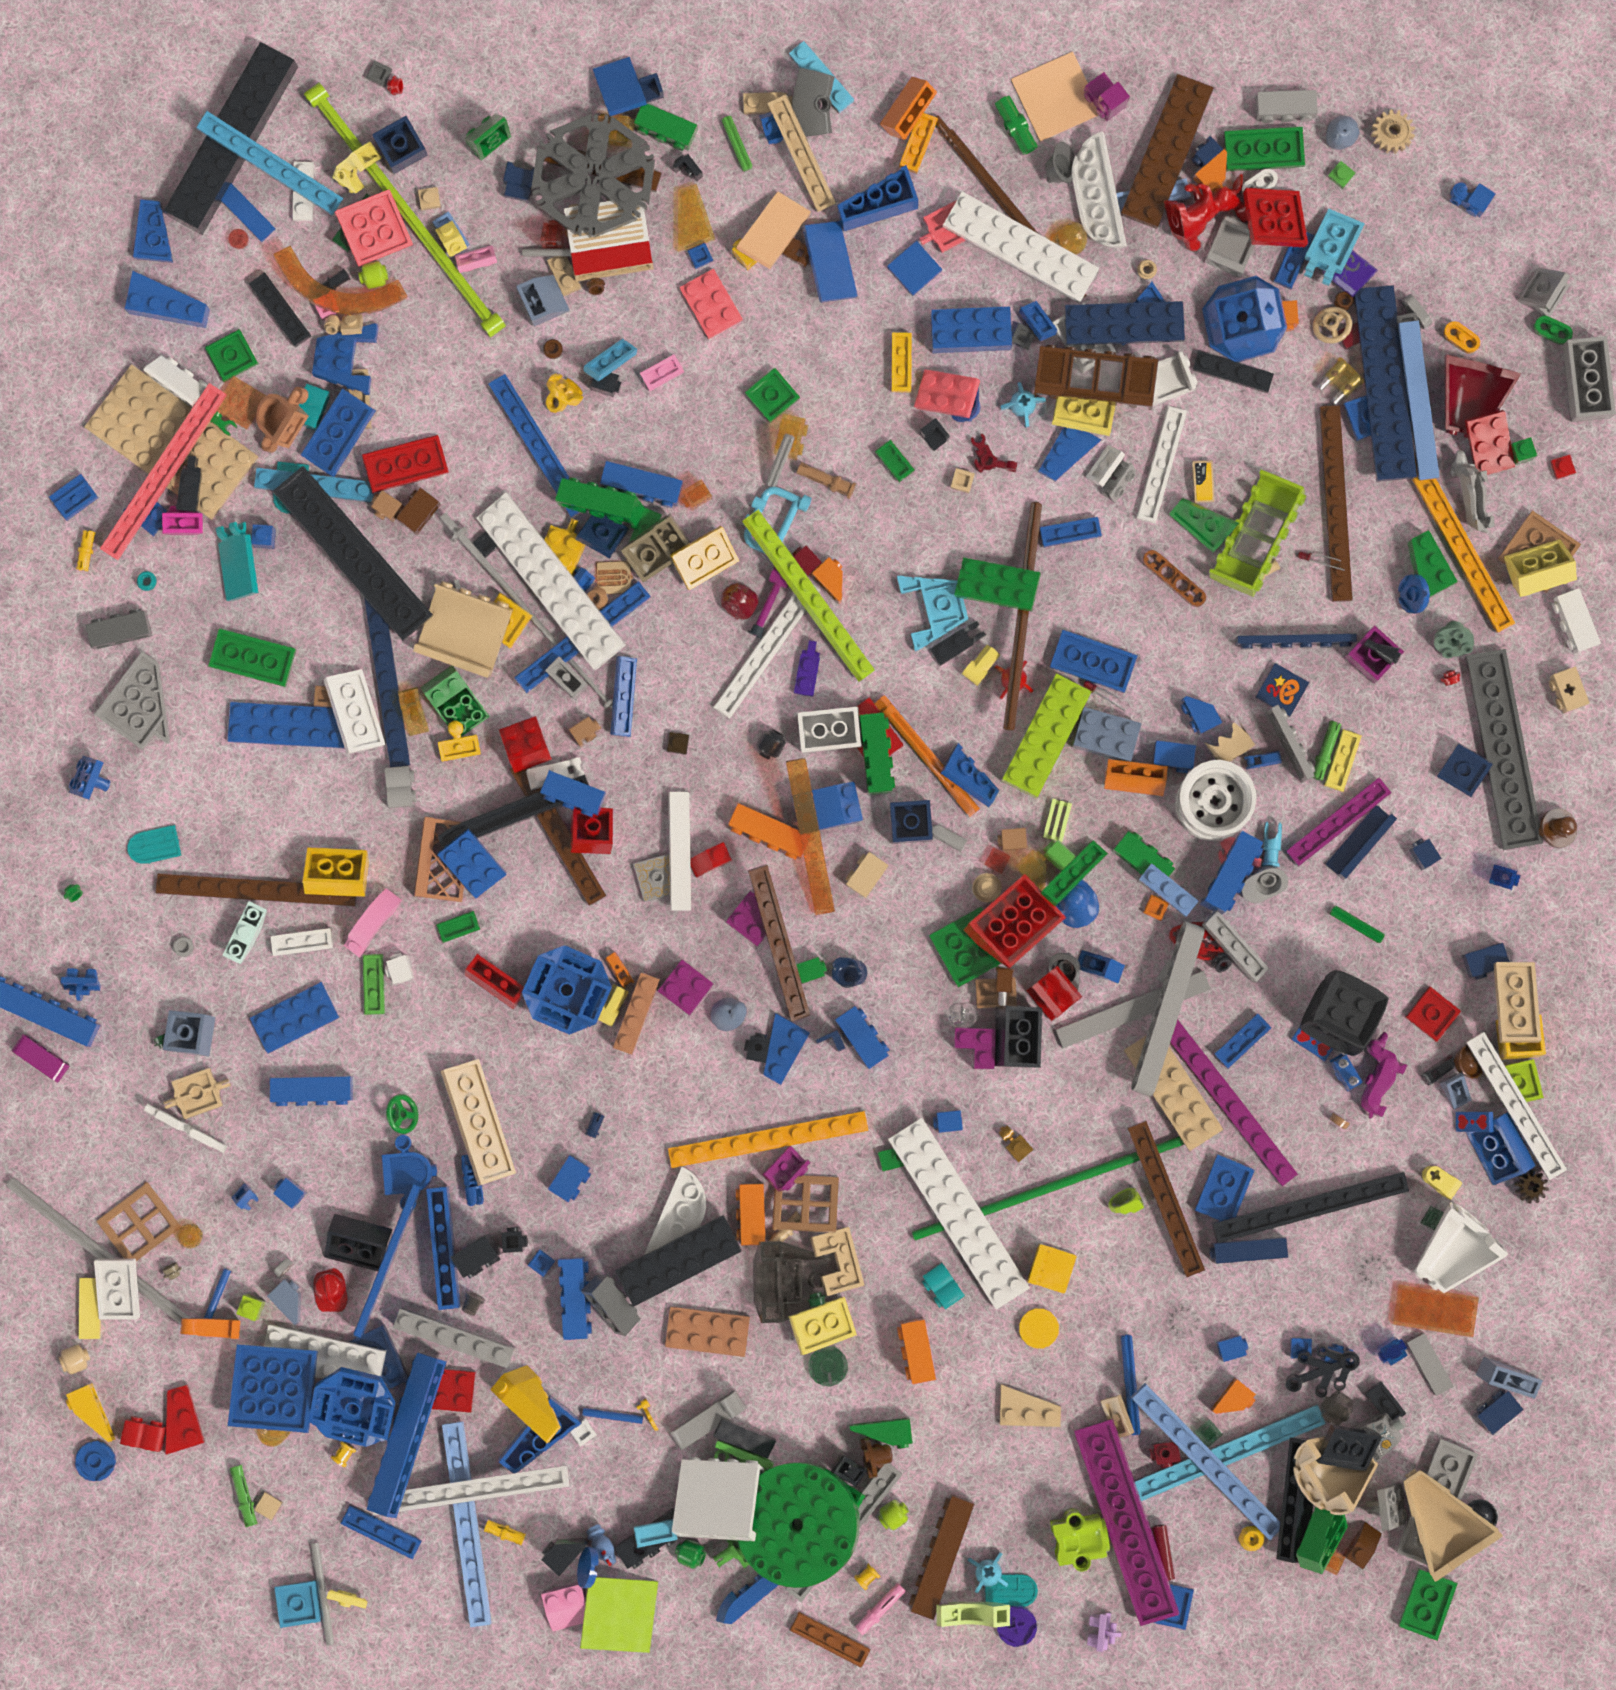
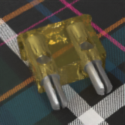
M1339 357L1337 363L1324 375L1325 379L1317 388L1322 391L1331 383L1339 391L1331 400L1336 405L1343 397L1347 398L1359 385H1363L1365 380L1343 358ZM1331 372H1335L1337 376H1332ZM1345 386H1350L1351 390H1346Z

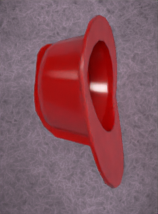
M336 1268L318 1272L313 1281L315 1301L318 1309L321 1312H342L348 1301L343 1274Z

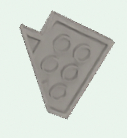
M143 651L94 714L141 750L146 748L155 735L167 744H170L160 664Z

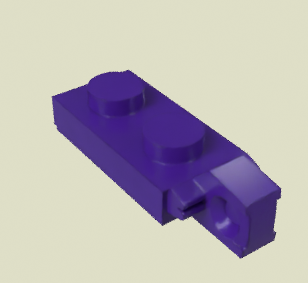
M809 640L808 649L802 650L794 694L814 696L820 662V653L815 652L817 641Z

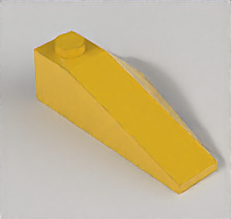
M528 1365L504 1373L490 1390L538 1436L548 1443L561 1427L553 1408L549 1404L548 1395L541 1385V1378Z

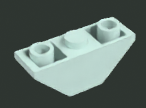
M248 901L222 956L239 964L244 961L262 929L267 909Z

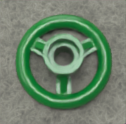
M398 1094L390 1099L386 1108V1118L390 1127L400 1134H407L415 1129L419 1119V1112L412 1098L404 1094ZM401 1100L406 1101L410 1105L412 1112H407L403 1108ZM407 1118L412 1119L408 1127H400L403 1120Z

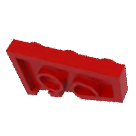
M188 1384L167 1391L165 1455L205 1443Z

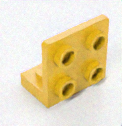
M1038 1243L1027 1282L1064 1294L1077 1256Z

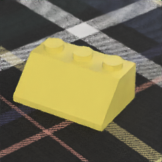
M1560 539L1504 556L1512 585L1520 597L1577 580L1576 561Z

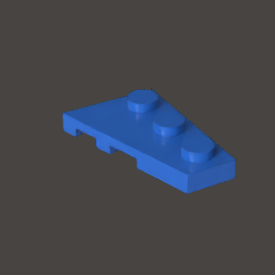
M958 743L950 754L941 774L989 808L993 804L999 789L984 772H980L973 764L975 761L963 753V747Z
M776 1013L764 1076L781 1085L810 1032Z

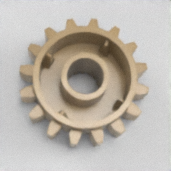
M1391 109L1388 115L1382 112L1381 118H1376V124H1373L1371 128L1375 131L1372 132L1371 137L1376 138L1374 144L1380 145L1379 150L1384 148L1386 153L1393 151L1394 154H1397L1398 149L1403 152L1406 149L1405 145L1410 146L1412 143L1410 140H1413L1415 137L1411 132H1414L1415 127L1410 126L1413 120L1406 119L1407 113L1401 116L1400 110L1394 114ZM1389 129H1395L1397 135L1391 134Z

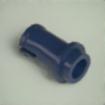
M593 1112L588 1127L584 1129L586 1130L585 1135L596 1139L597 1135L599 1136L598 1132L605 1116Z

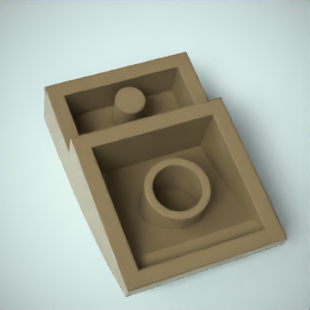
M669 513L621 549V552L642 582H645L674 563L670 554L691 542L672 514Z

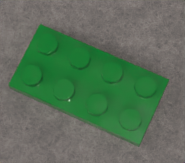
M1303 127L1224 131V146L1227 151L1226 172L1305 167Z
M963 557L954 596L1032 612L1041 572Z
M219 628L208 667L286 688L296 649Z

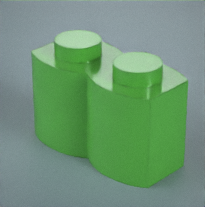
M1052 840L1043 849L1046 852L1043 856L1060 872L1076 856L1059 840L1056 842Z

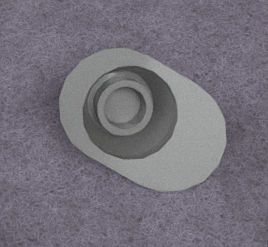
M1264 866L1256 874L1246 879L1242 895L1251 903L1263 902L1282 893L1288 886V877L1284 871L1278 868Z

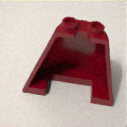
M1445 354V433L1457 435V432L1464 433L1463 437L1468 438L1465 420L1499 411L1521 373Z

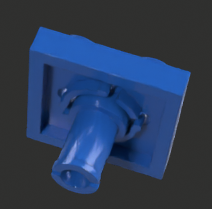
M82 756V759L77 763L75 777L69 783L70 790L68 793L89 800L94 787L106 792L111 782L109 779L99 776L104 762Z

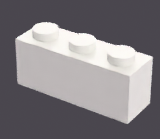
M1579 588L1553 599V609L1556 614L1559 613L1561 618L1560 627L1563 632H1566L1568 636L1567 645L1571 651H1574V654L1601 644Z

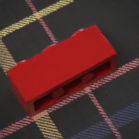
M476 954L465 969V976L513 1010L523 998L522 991L524 986L480 955Z

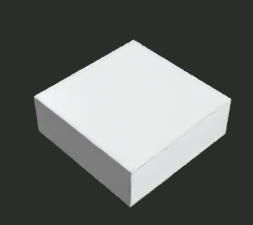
M586 1418L581 1420V1425L570 1431L580 1447L597 1435Z

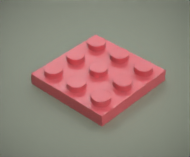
M390 189L335 211V215L358 267L413 245Z

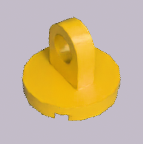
M561 374L551 375L546 383L550 391L546 399V406L553 413L563 411L568 404L577 406L583 399L581 388L569 378L563 379ZM554 398H557L559 401L558 407H555L553 403Z

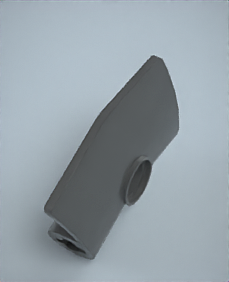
M799 68L791 105L805 136L832 133L829 110L831 108L830 96L835 77L814 70ZM818 100L822 102L821 109L817 106Z

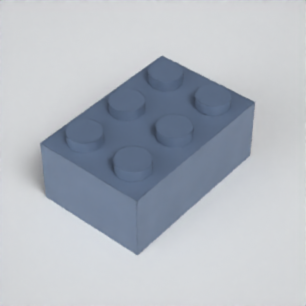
M1084 707L1072 748L1114 760L1131 762L1142 723Z

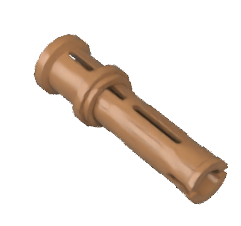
M801 462L797 470L798 475L825 485L834 493L839 492L846 495L847 499H851L857 485L855 482L850 483L841 479L839 475H836V477L829 475Z

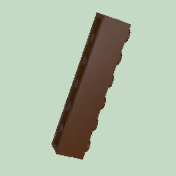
M951 1494L949 1498H945L942 1506L945 1512L943 1517L939 1516L935 1526L938 1529L936 1537H931L928 1546L931 1548L929 1556L925 1555L922 1567H924L923 1574H918L915 1586L918 1587L916 1594H911L908 1602L912 1613L934 1620L937 1605L940 1604L975 1505L973 1501Z

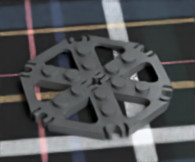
M589 114L550 130V134H546V138L550 140L548 144L542 141L539 142L541 148L537 146L531 190L534 197L542 196L540 200L536 201L539 209L574 235H576L578 227L579 236H582V231L587 229L589 230V237H592L593 230L595 229L594 236L598 237L637 221L636 217H641V213L637 211V208L642 207L647 210L646 203L648 205L650 203L655 159L653 154L645 155V152L650 150L647 141L611 116L609 123L608 115H605L604 121L600 122L598 121V114H595L594 121L591 122L592 114ZM580 127H587L589 129L586 157L563 140L564 134ZM616 130L633 142L631 149L606 158L611 131ZM546 157H551L571 172L550 182H544L541 178L543 162ZM595 167L596 175H598V177L596 176L594 178L592 185L591 177L588 174H592V171H594ZM639 168L645 170L643 189L638 193L633 192L616 179ZM580 193L576 218L569 219L553 207L554 203ZM601 195L624 210L623 215L605 223L599 222L598 213Z

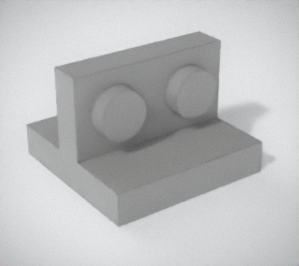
M1538 267L1518 301L1523 305L1534 307L1542 316L1551 317L1569 287L1566 282L1570 276L1566 272Z

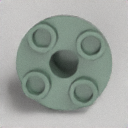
M1451 621L1435 633L1434 646L1445 658L1462 656L1472 652L1474 636L1461 622Z

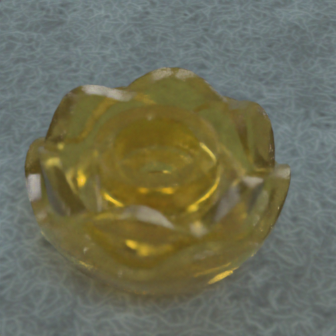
M196 1224L183 1225L177 1234L180 1245L188 1249L197 1247L203 1238V1232Z

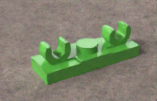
M718 1439L715 1448L719 1450L715 1452L714 1458L717 1459L720 1453H724L726 1455L724 1462H727V1459L730 1458L729 1454L737 1457L736 1460L740 1463H746V1460L757 1461L764 1468V1472L767 1469H771L774 1465L772 1460Z

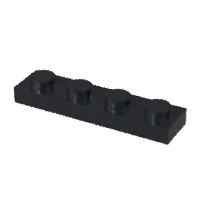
M265 272L249 283L295 348L312 337Z
M1201 351L1197 353L1192 370L1267 394L1274 373Z

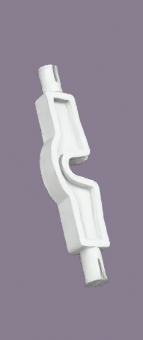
M149 1104L144 1108V1111L178 1130L184 1131L190 1137L211 1148H215L223 1154L228 1147Z

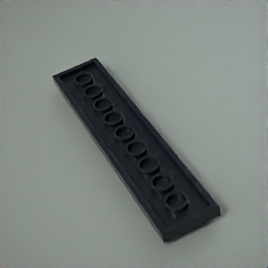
M304 466L273 490V493L402 641L406 640L433 617L428 608Z

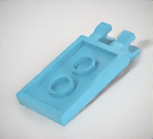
M1328 209L1306 253L1305 260L1309 261L1306 266L1304 276L1311 278L1317 267L1326 271L1322 283L1329 286L1335 272L1338 274L1342 273L1365 223Z

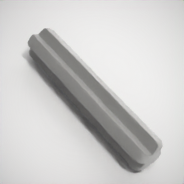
M785 434L766 481L768 486L776 487L795 439L793 435Z

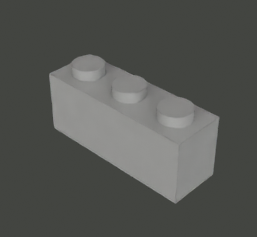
M1317 90L1258 92L1255 97L1256 120H1261L1262 123H1271L1273 120L1291 122L1293 119L1309 122L1318 113Z

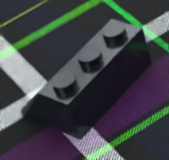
M334 1214L327 1233L324 1257L378 1271L391 1240L393 1229Z

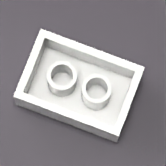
M858 707L798 713L802 753L862 747Z

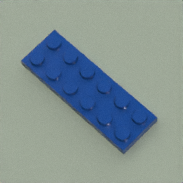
M230 702L228 742L345 749L332 708Z

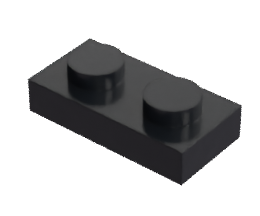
M1379 1381L1365 1393L1380 1414L1387 1413L1391 1420L1407 1414L1382 1381Z

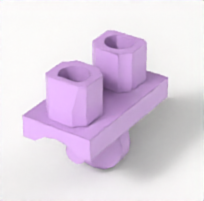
M1104 1612L1102 1614L1090 1615V1626L1099 1627L1098 1635L1091 1633L1088 1635L1087 1645L1097 1648L1096 1651L1103 1652V1650H1107L1108 1639L1109 1644H1115V1637H1121L1122 1632L1116 1631L1117 1623H1111L1110 1625L1111 1613Z

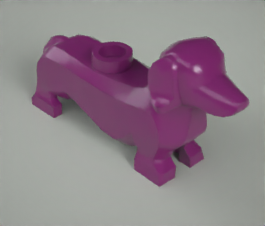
M1383 1032L1377 1039H1371L1366 1047L1367 1052L1377 1062L1373 1074L1369 1073L1366 1077L1365 1084L1367 1086L1361 1098V1106L1369 1113V1119L1373 1118V1114L1383 1117L1387 1107L1380 1105L1381 1098L1394 1084L1396 1073L1403 1075L1408 1066L1407 1064L1399 1063L1396 1055L1385 1049L1388 1039L1386 1032Z

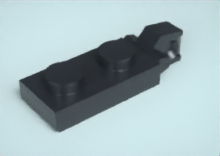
M188 456L187 466H183L181 470L176 510L197 513L202 473L201 468L198 467L199 459L196 456Z

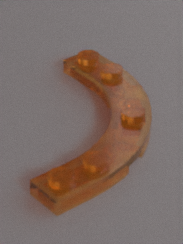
M291 245L273 253V258L282 274L294 290L307 298L310 303L322 309L346 315L371 314L387 309L408 298L399 280L366 293L350 294L338 292L325 287L313 279L301 265Z

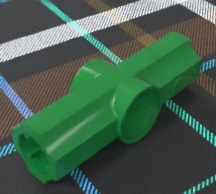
M1010 95L999 99L995 103V107L1004 121L1003 124L1006 131H1009L1008 135L1011 138L1013 137L1022 155H1027L1034 151L1038 145L1029 131L1024 115L1019 113Z

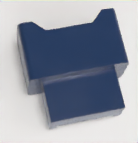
M507 161L503 177V183L506 185L505 198L529 203L534 168L531 170L518 168L512 162Z

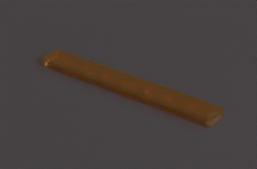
M806 757L786 761L815 915L835 912Z

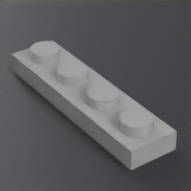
M1218 910L1214 911L1202 924L1253 983L1257 982L1269 969Z

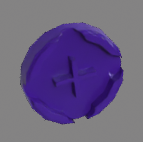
M1020 1605L1010 1606V1626L997 1627V1632L1001 1640L1007 1645L1020 1647L1030 1643L1035 1637L1037 1621L1034 1614L1028 1608Z

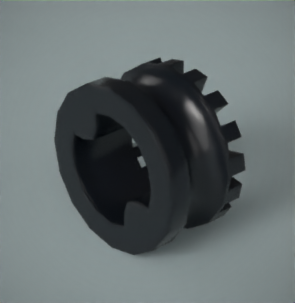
M1225 953L1217 954L1218 956L1215 955V958L1211 960V964L1217 972H1224L1231 966V960Z

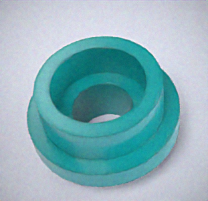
M144 571L137 577V585L143 591H151L157 584L156 576L149 571ZM150 578L148 585L144 584V579Z

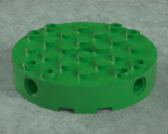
M792 1462L773 1467L762 1473L758 1480L752 1531L756 1533L755 1541L738 1540L739 1547L750 1566L759 1575L772 1583L792 1588H803L819 1584L838 1573L853 1555L860 1534L858 1506L844 1481L825 1467L805 1462ZM800 1519L803 1522L801 1530L795 1528L794 1520Z

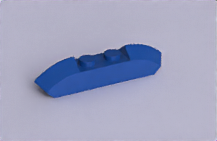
M757 1574L754 1577L755 1582L750 1586L745 1584L738 1590L740 1593L738 1596L733 1591L726 1596L720 1605L716 1621L724 1624H733L778 1585Z

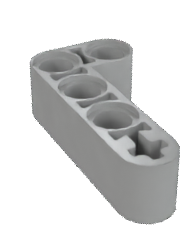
M733 1390L729 1395L724 1396L711 1407L709 1406L697 1414L696 1417L691 1418L673 1430L670 1434L680 1450H683L715 1429L722 1417L725 1419L733 1418L743 1412L747 1406L738 1392Z

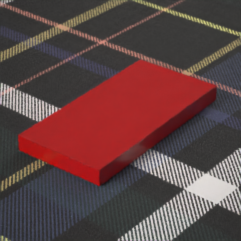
M438 435L362 454L372 493L449 473Z

